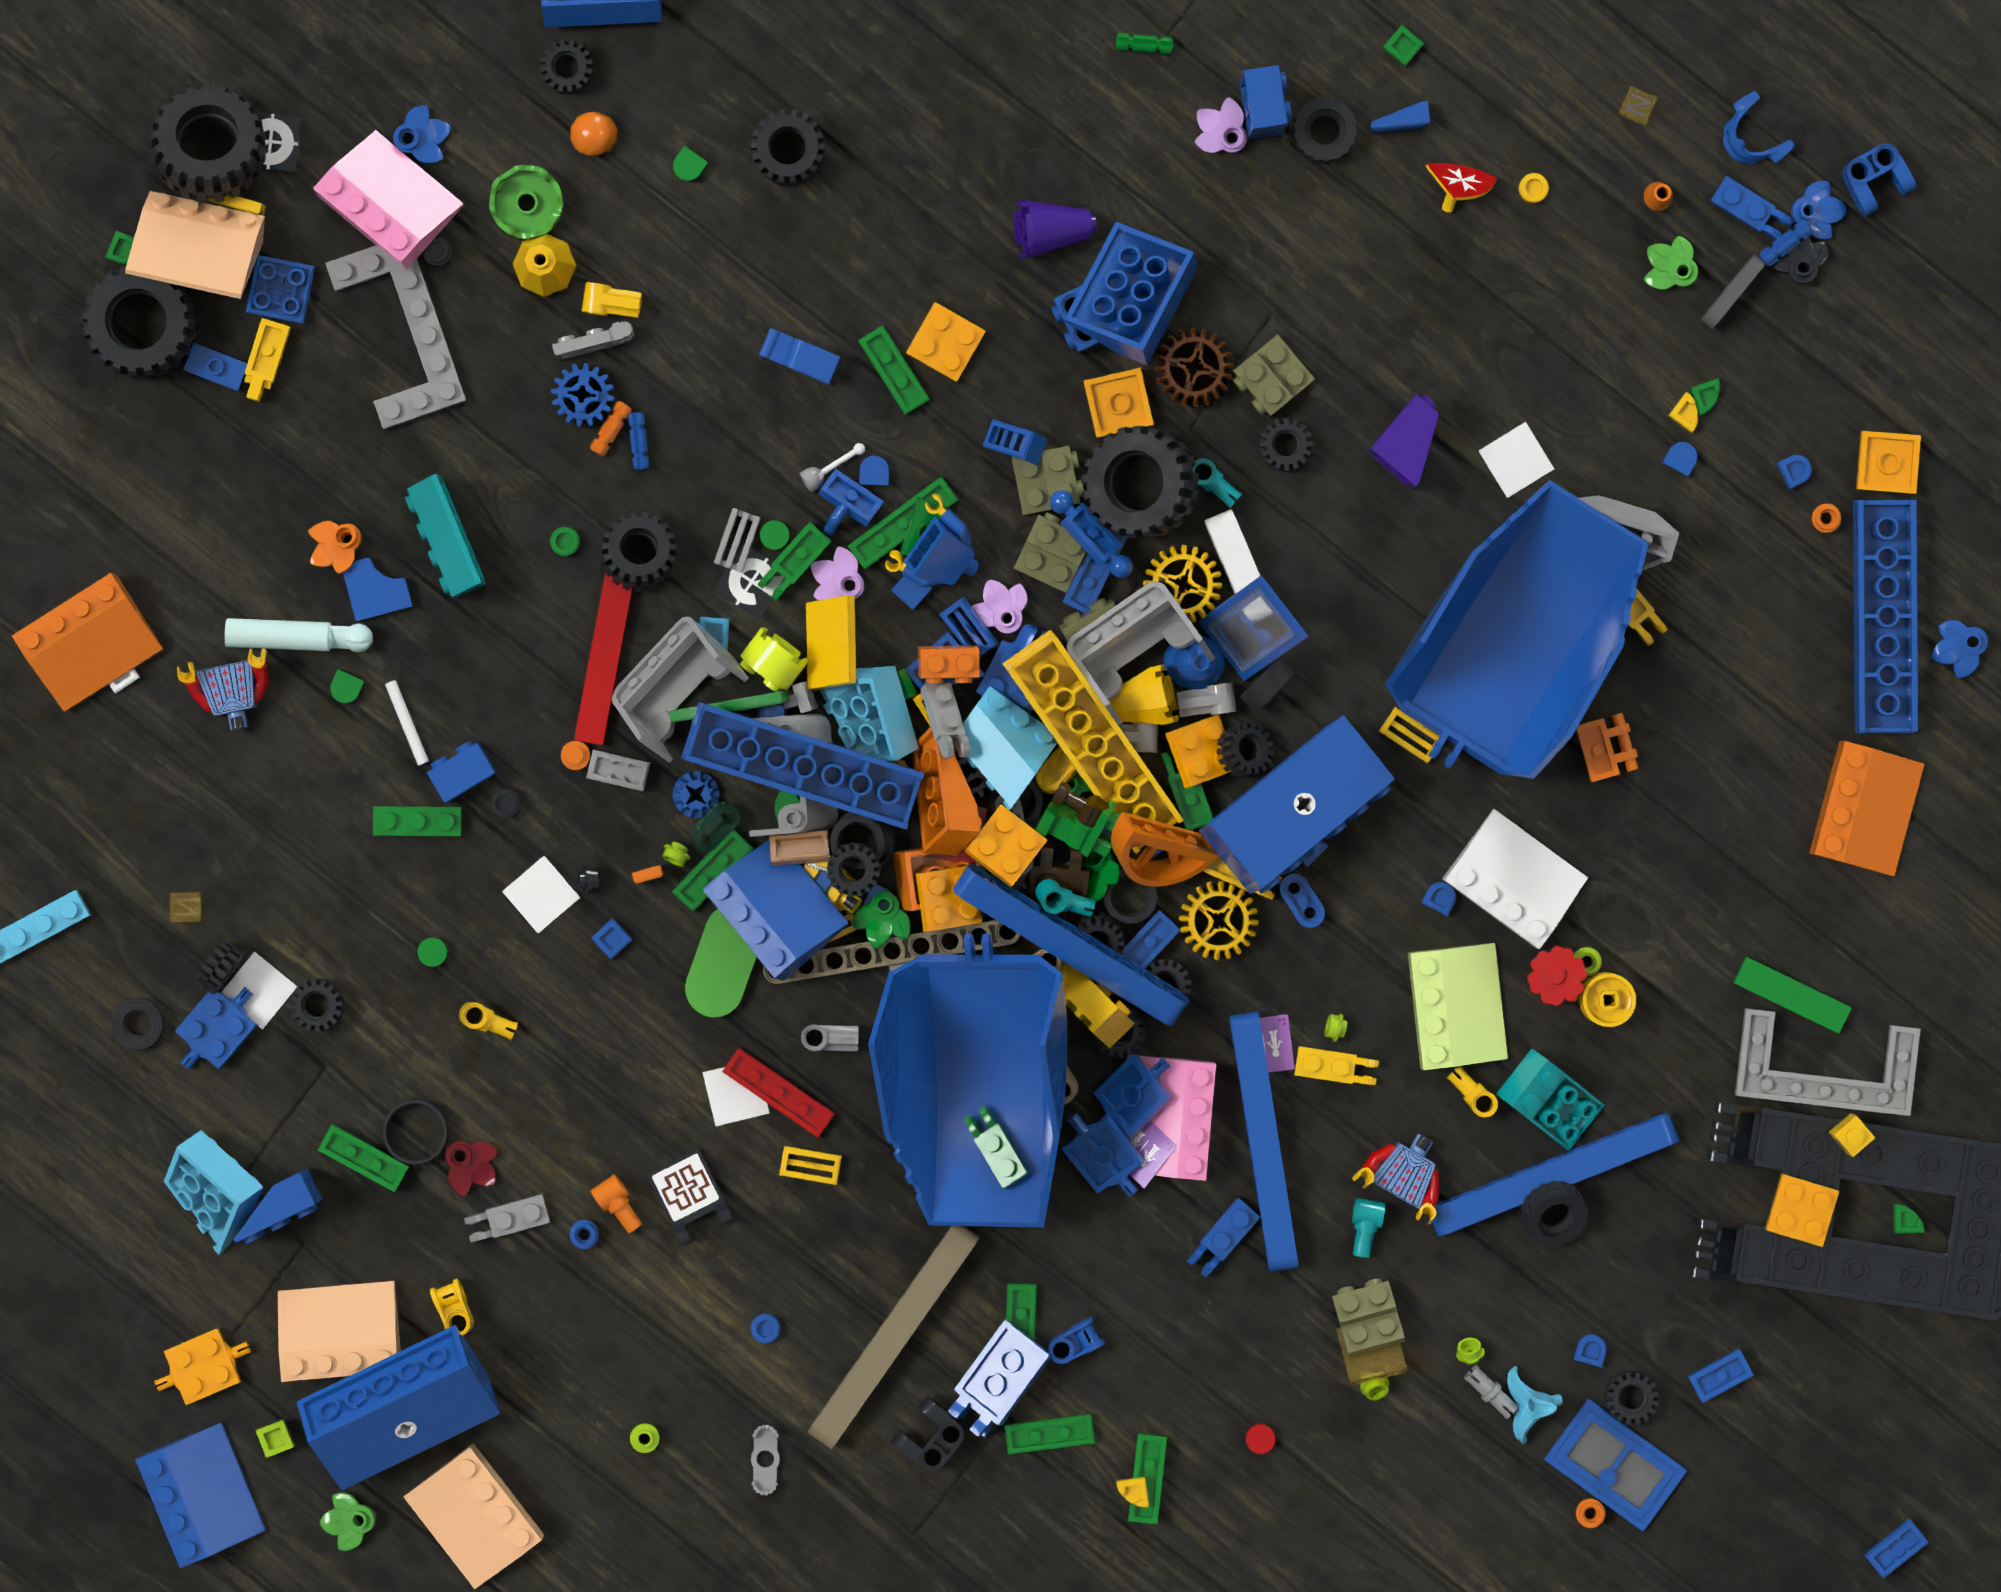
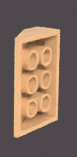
M150 191L141 212L125 273L241 299L263 244L265 216Z
M395 1281L278 1291V1338L281 1382L351 1376L400 1352Z
M474 1443L404 1496L411 1508L474 1589L518 1559L544 1537L542 1531Z

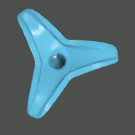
M1514 1366L1509 1371L1507 1377L1508 1389L1519 1405L1513 1421V1431L1516 1438L1524 1444L1527 1442L1526 1433L1541 1417L1553 1414L1557 1406L1562 1405L1563 1401L1560 1394L1548 1395L1534 1391L1526 1386L1518 1377V1368Z

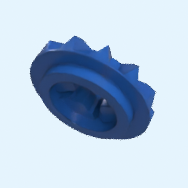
M694 771L684 774L677 780L673 788V802L682 814L691 818L707 816L716 808L719 801L717 783L711 776L703 772ZM688 785L696 790L705 785L701 796L706 803L695 800L688 805L687 802L691 794L686 786Z

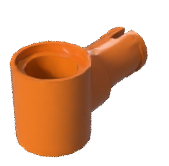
M613 1174L590 1190L599 1206L605 1212L608 1210L610 1214L614 1213L628 1234L642 1225V1222L628 1203L629 1199L627 1196H629L626 1187L616 1174Z

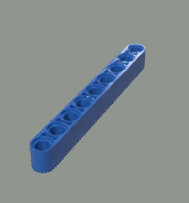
M968 864L952 888L954 893L964 901L1166 1025L1173 1026L1189 1003L1187 996L1058 915L1046 912L1040 904L976 865Z
M1259 1012L1230 1015V1027L1269 1272L1299 1268Z
M1669 1113L1655 1116L1436 1204V1216L1432 1223L1437 1235L1443 1236L1522 1205L1525 1197L1534 1188H1538L1543 1183L1565 1181L1569 1185L1678 1142L1679 1138Z

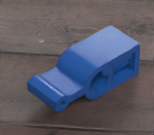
M770 328L759 353L764 358L829 386L841 360L840 356L793 338L773 328Z

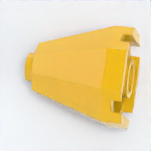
M549 234L523 241L513 262L521 287L543 297L567 289L577 267L568 243ZM545 257V263L543 265H538V260H543Z
M1165 664L1150 667L1125 682L1120 693L1109 701L1123 722L1164 725L1179 721L1178 715L1173 716L1172 711L1178 710L1170 675L1164 676L1162 671L1167 670Z

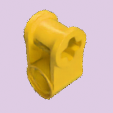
M453 1279V1283L439 1289L431 1288L432 1300L441 1316L445 1329L452 1327V1319L455 1315H461L466 1320V1327L463 1331H460L461 1334L465 1335L473 1328L474 1320L459 1279ZM454 1293L453 1296H450L445 1299L443 1298V1296Z

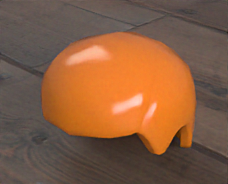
M587 112L578 116L570 128V141L578 152L586 156L608 153L617 141V127L610 117L600 112Z

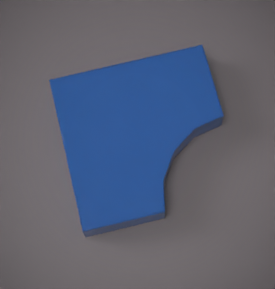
M370 557L354 561L352 566L343 572L357 622L413 607L406 578L393 579L384 576L375 568Z

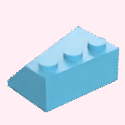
M202 1130L177 1146L164 1179V1183L184 1210H191L199 1222L196 1226L202 1234L208 1232L216 1245L213 1246V1249L218 1255L224 1252L250 1218L263 1189V1186L255 1177L245 1171L233 1157H230L217 1145L215 1140L209 1138Z

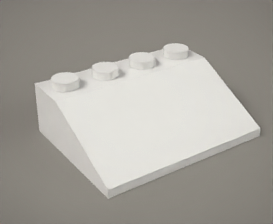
M1495 809L1491 811L1442 878L1443 881L1537 949H1540L1588 879V877Z

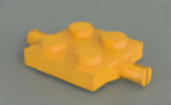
M217 1328L165 1350L164 1353L170 1365V1375L155 1380V1385L167 1382L157 1387L159 1392L175 1385L180 1390L186 1405L242 1382L236 1369V1358L251 1353L250 1348L239 1352V1350L248 1347L249 1344L245 1341L231 1348L225 1342L220 1328Z

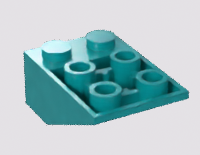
M1534 1049L1529 1051L1496 1094L1568 1151L1605 1106Z

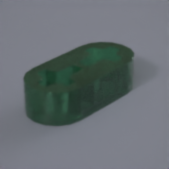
M723 801L716 804L691 831V841L697 849L702 852H709L715 849L738 825L740 821L738 810L729 802ZM723 812L730 816L727 821L721 817ZM705 833L710 839L705 841L700 836Z

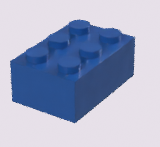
M1279 65L1243 70L1239 84L1248 140L1282 135L1286 126L1290 123V119H1292L1290 102H1284V93L1287 90L1285 72H1280Z

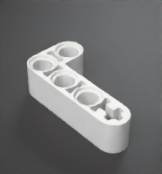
M1230 509L1204 520V523L1234 594H1236L1258 578L1260 574L1235 515ZM1262 595L1243 608L1253 623L1276 614Z

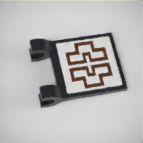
M699 1148L647 1174L680 1245L693 1241L686 1224L716 1210L722 1224L735 1219Z

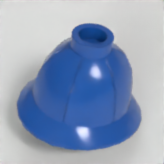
M1204 636L1201 637L1215 657L1211 662L1196 641L1183 649H1176L1169 645L1164 653L1166 671L1171 679L1180 686L1188 689H1204L1215 684L1224 672V655L1212 640Z

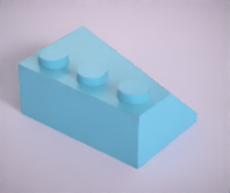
M895 666L856 669L855 684L820 689L826 701V704L823 706L828 715L832 713L839 725L838 734L846 748L886 761H897L919 749Z
M989 686L963 723L971 747L969 757L965 759L973 768H978L987 778L986 784L992 791L997 790L1005 800L1003 804L1010 811L1057 742L1043 723Z

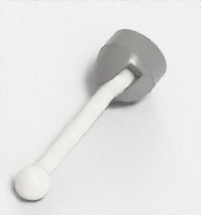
M857 443L852 451L821 470L816 467H810L800 472L799 475L807 489L811 493L819 489L823 485L824 474L856 454H863L865 446Z

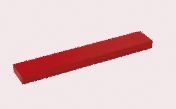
M606 573L574 740L599 745H604L633 587H630L629 591L622 589V583L614 584L612 576L608 577Z

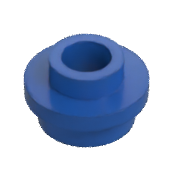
M580 1220L571 1227L570 1240L577 1248L589 1249L597 1243L599 1230L593 1222ZM581 1229H587L590 1232L588 1239L580 1238L579 1232Z

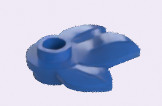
M427 105L414 107L407 113L405 123L395 130L393 135L394 144L400 151L412 153L420 162H439L443 159V154L438 145L447 138L451 131V126L442 120L429 119L430 114ZM408 133L414 136V140L410 144L403 142L404 135Z
M1818 181L1809 185L1804 192V196L1797 199L1791 207V217L1794 222L1798 223L1801 220H1805L1813 230L1811 236L1817 239L1832 238L1831 224L1841 220L1847 212V208L1842 201L1835 197H1830V183L1828 181ZM1805 206L1809 210V216L1804 214L1803 209Z
M1949 620L1940 624L1938 628L1944 639L1935 646L1931 656L1932 659L1942 664H1954V672L1957 678L1968 676L1978 667L1979 654L1983 653L1987 648L1988 636L1986 632L1976 626L1967 627L1957 620ZM1971 636H1975L1979 640V644L1975 647L1968 644V638Z

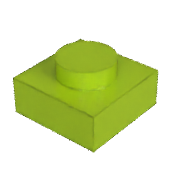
M285 1419L256 1430L266 1458L295 1446Z

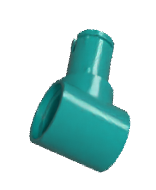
M1203 458L1195 461L1194 472L1195 468L1202 464L1210 468L1211 476L1208 480L1199 479V482H1194V484L1201 486L1208 493L1210 491L1213 492L1231 508L1235 501L1229 495L1238 500L1242 493H1239L1222 478L1223 474L1216 469L1212 461Z
M1051 879L1040 882L1035 890L1036 898L1045 911L1050 914L1065 913L1068 910L1090 917L1093 912L1089 909L1094 910L1095 908L1094 899L1075 895L1071 890L1060 887L1056 881ZM1057 893L1054 899L1046 901L1049 894Z
M1362 1198L1355 1199L1352 1223L1355 1224L1354 1228L1357 1231L1353 1255L1364 1258L1370 1257L1374 1233L1383 1224L1385 1202Z

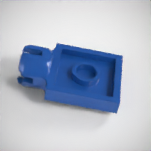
M1026 624L1022 627L1014 642L1002 640L976 691L977 693L984 695L990 686L1021 709L1031 714L1033 707L1026 697H1022L1017 691L1015 681L1002 663L1031 644L1038 627ZM1044 630L1042 631L1040 637L1046 633Z

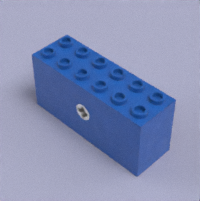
M1342 715L1329 723L1202 827L1199 832L1249 894L1256 891L1262 894L1280 881L1279 874L1284 876L1297 868L1303 862L1300 859L1302 855L1306 858L1325 844L1322 840L1324 837L1329 839L1342 831L1347 826L1344 822L1346 819L1351 821L1369 808L1367 805L1368 801L1373 803L1391 790L1389 784L1395 778L1346 717Z
M456 1325L297 1401L308 1444L341 1490L353 1486L500 1414L488 1374Z

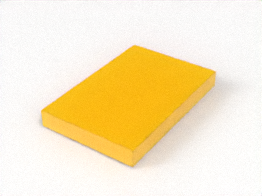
M845 595L806 603L808 690H820L855 684V596Z

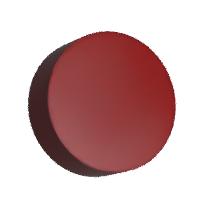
M1255 1424L1246 1433V1443L1251 1451L1257 1454H1264L1273 1448L1275 1435L1268 1425Z

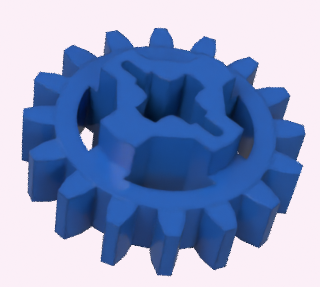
M584 363L582 370H579L576 364H572L573 372L571 373L563 369V380L559 378L554 380L559 385V388L551 389V393L558 396V399L552 401V405L561 406L557 414L562 416L566 413V422L569 424L573 419H577L578 427L582 426L584 420H587V423L593 426V418L595 417L603 421L604 418L601 414L603 410L611 412L607 402L615 401V397L608 395V392L613 390L614 386L605 384L609 376L607 374L601 377L598 376L600 368L597 366L593 371H589L588 363ZM579 376L578 383L571 388L566 387L569 381ZM591 377L600 384L602 392L595 391L591 387ZM582 388H585L589 394L596 397L585 398L584 403H580V399L570 393L576 394V392L579 393L582 391ZM564 399L574 402L575 413L568 409ZM600 403L595 411L587 414V410L592 404Z

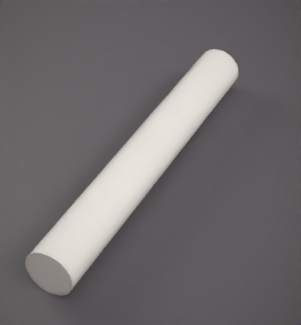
M396 680L385 684L418 766L429 762Z

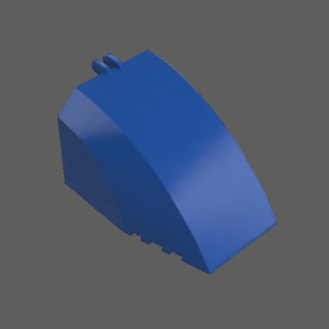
M1549 480L1518 511L1513 513L1504 524L1470 554L1443 592L1385 683L1403 713L1439 735L1428 756L1433 759L1438 756L1443 744L1447 740L1455 745L1445 759L1444 766L1447 768L1453 765L1459 753L1463 750L1499 774L1534 779L1572 737L1624 646V634L1629 625L1632 602L1636 597V586L1638 578L1642 573L1649 543Z
M965 934V955L922 954L888 973L868 1043L884 1136L888 1144H893L895 1148L894 1156L898 1163L903 1164L906 1171L905 1178L908 1184L913 1185L917 1193L916 1200L929 1225L1044 1227L1059 1144L1066 1090L1067 1013L1063 974L1039 955H994L990 934H983L981 939L983 955H976L973 935ZM984 1105L989 1108L998 1124L1002 1125L1030 1172L1029 1175L1007 1189H1003L974 1141L975 1137L964 1121L970 1115L977 1121L983 1133L990 1129L979 1111Z

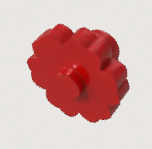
M1555 946L1550 953L1546 951L1539 952L1537 957L1531 961V967L1534 971L1528 975L1527 980L1532 993L1541 995V1000L1544 1004L1561 1007L1565 1000L1576 1002L1579 996L1584 993L1585 987L1582 982L1588 978V972L1585 969L1584 961L1580 958H1575L1571 949Z

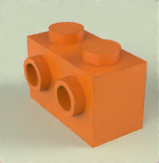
M976 645L919 646L918 676L926 678V683L929 684L943 683V678H955V683H972V677H980L979 647Z

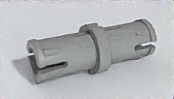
M1477 1365L1472 1367L1473 1372L1469 1370L1464 1379L1482 1395L1481 1399L1485 1402L1489 1401L1505 1419L1511 1416L1510 1412L1514 1413L1519 1405L1501 1390V1385L1497 1381L1493 1382Z

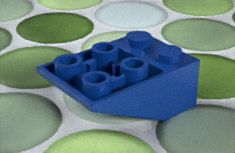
M308 1168L272 1186L235 1236V1243L244 1240V1243L248 1244L265 1235L263 1229L270 1227L271 1231H275L290 1223V1216L296 1214L299 1219L318 1209L316 1204L323 1199Z

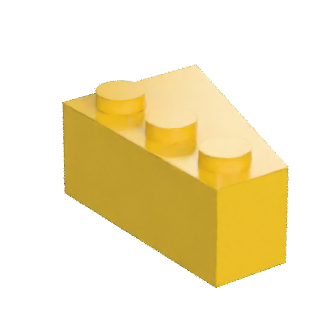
M1064 963L1058 970L1063 974L1066 1005L1085 1023L1094 1035L1111 1048L1135 1024L1128 1017L1131 1011L1120 1000L1114 1003L1109 998L1112 994L1109 989L1099 983L1095 984L1088 976Z

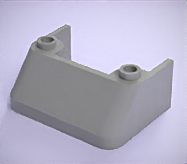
M1160 582L1146 584L1074 634L1067 643L1069 655L1118 726L1123 721L1109 702L1120 693L1123 687L1122 678L1117 670L1163 638L1176 649L1186 648L1196 641L1210 662L1215 659L1166 586Z
M683 617L616 687L612 695V702L638 741L670 763L673 757L663 744L674 733L675 722L670 721L669 711L676 710L708 674L715 679H722L732 672L744 682L749 677L733 655L691 617Z
M821 714L753 718L832 743L830 722ZM800 796V803L788 804L780 810L778 815L779 828L750 830V837L828 830L837 822L838 809Z

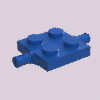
M244 986L235 999L226 997L219 990L215 995L208 992L175 1030L191 1048V1051L180 1062L182 1065H185V1068L190 1070L200 1057L207 1059L217 1069L223 1068L258 1026L243 1008L245 1003L254 995L252 991H249Z
M1132 1054L1093 1093L1102 1103L1106 1113L1105 1116L1109 1114L1128 1137H1134L1172 1099V1096L1159 1079L1170 1067V1064L1164 1058H1160L1152 1068H1149L1137 1054Z
M1078 1113L1071 1115L1067 1121L1077 1131V1135L1063 1145L1062 1151L1097 1194L1108 1186L1116 1184L1121 1186L1128 1197L1134 1194L1138 1188L1128 1178V1175L1132 1170L1143 1164L1144 1158L1109 1114L1090 1125H1086Z

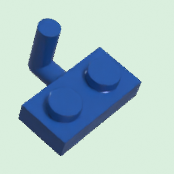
M835 469L818 493L837 507L823 529L826 536L834 535L846 514L867 527L884 501Z

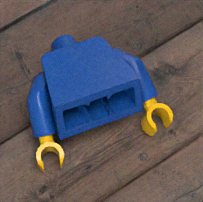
M938 494L932 495L939 502L940 505L938 507L932 508L927 502L925 506L929 513H938L941 517L939 519L933 518L904 559V562L903 555L896 550L890 552V557L896 559L898 563L893 564L888 560L885 562L888 571L896 572L900 570L904 577L921 587L936 586L942 583L953 585L962 573L973 576L978 569V561L973 559L975 551L970 545L972 538L965 523L950 509L946 510L943 507V500Z

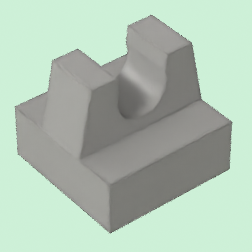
M807 681L792 685L794 694L789 696L790 701L788 703H783L785 709L799 706L801 713L818 709L813 691L808 690Z

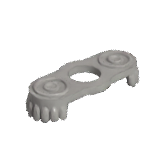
M762 1425L757 1427L752 1435L754 1438V1451L751 1455L753 1466V1482L751 1484L756 1493L768 1495L776 1490L778 1485L777 1467L780 1456L777 1451V1438L779 1435L774 1427ZM766 1450L773 1454L774 1462L769 1467H762L758 1464L757 1455L761 1451Z

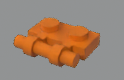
M1623 713L1611 716L1614 727L1609 729L1606 727L1604 718L1580 724L1576 728V734L1590 782L1619 775L1618 762H1625L1627 772L1639 769L1636 761L1638 754L1636 748H1632L1628 734L1631 730L1629 723H1625ZM1617 736L1621 748L1620 753L1614 754L1610 737Z

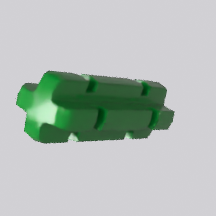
M1118 33L1116 49L1128 50V48H1132V51L1150 53L1160 51L1161 54H1171L1173 51V39L1170 37L1157 39V36L1137 34L1129 36L1126 33Z

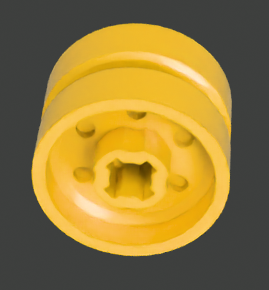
M1601 972L1592 975L1583 983L1585 991L1579 996V1005L1583 1014L1590 1021L1604 1027H1614L1626 1022L1633 1014L1636 1006L1635 991L1632 985L1622 976ZM1604 995H1611V1004H1604Z

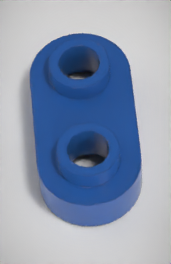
M1299 874L1285 876L1280 882L1279 891L1289 909L1301 925L1308 928L1318 926L1324 919L1325 910L1311 886ZM1291 883L1299 885V891L1296 894H1291L1288 890ZM1308 907H1312L1315 910V915L1312 918H1306L1304 915V911Z

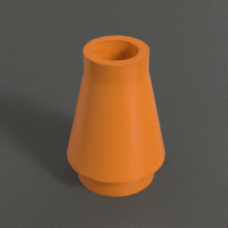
M1663 182L1651 183L1644 192L1645 204L1655 211L1665 210L1670 206L1673 199L1672 190ZM1657 190H1662L1663 194H1665L1664 199L1657 196Z

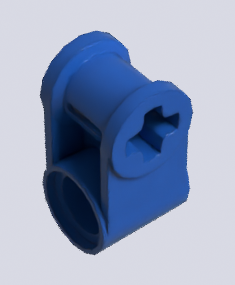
M1092 1317L1074 1324L1068 1330L1050 1339L1047 1351L1053 1355L1051 1359L1058 1364L1068 1363L1105 1344V1341L1099 1338L1092 1325L1094 1321ZM1084 1330L1086 1331L1087 1335H1088L1089 1338H1090V1341H1089V1342H1088V1340H1087V1338H1086V1336H1085V1334H1084V1332H1083ZM1058 1342H1065L1069 1346L1068 1353L1063 1357H1057L1053 1354V1347Z

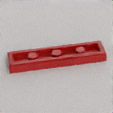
M741 1048L737 1049L722 1071L817 1138H819L835 1114Z

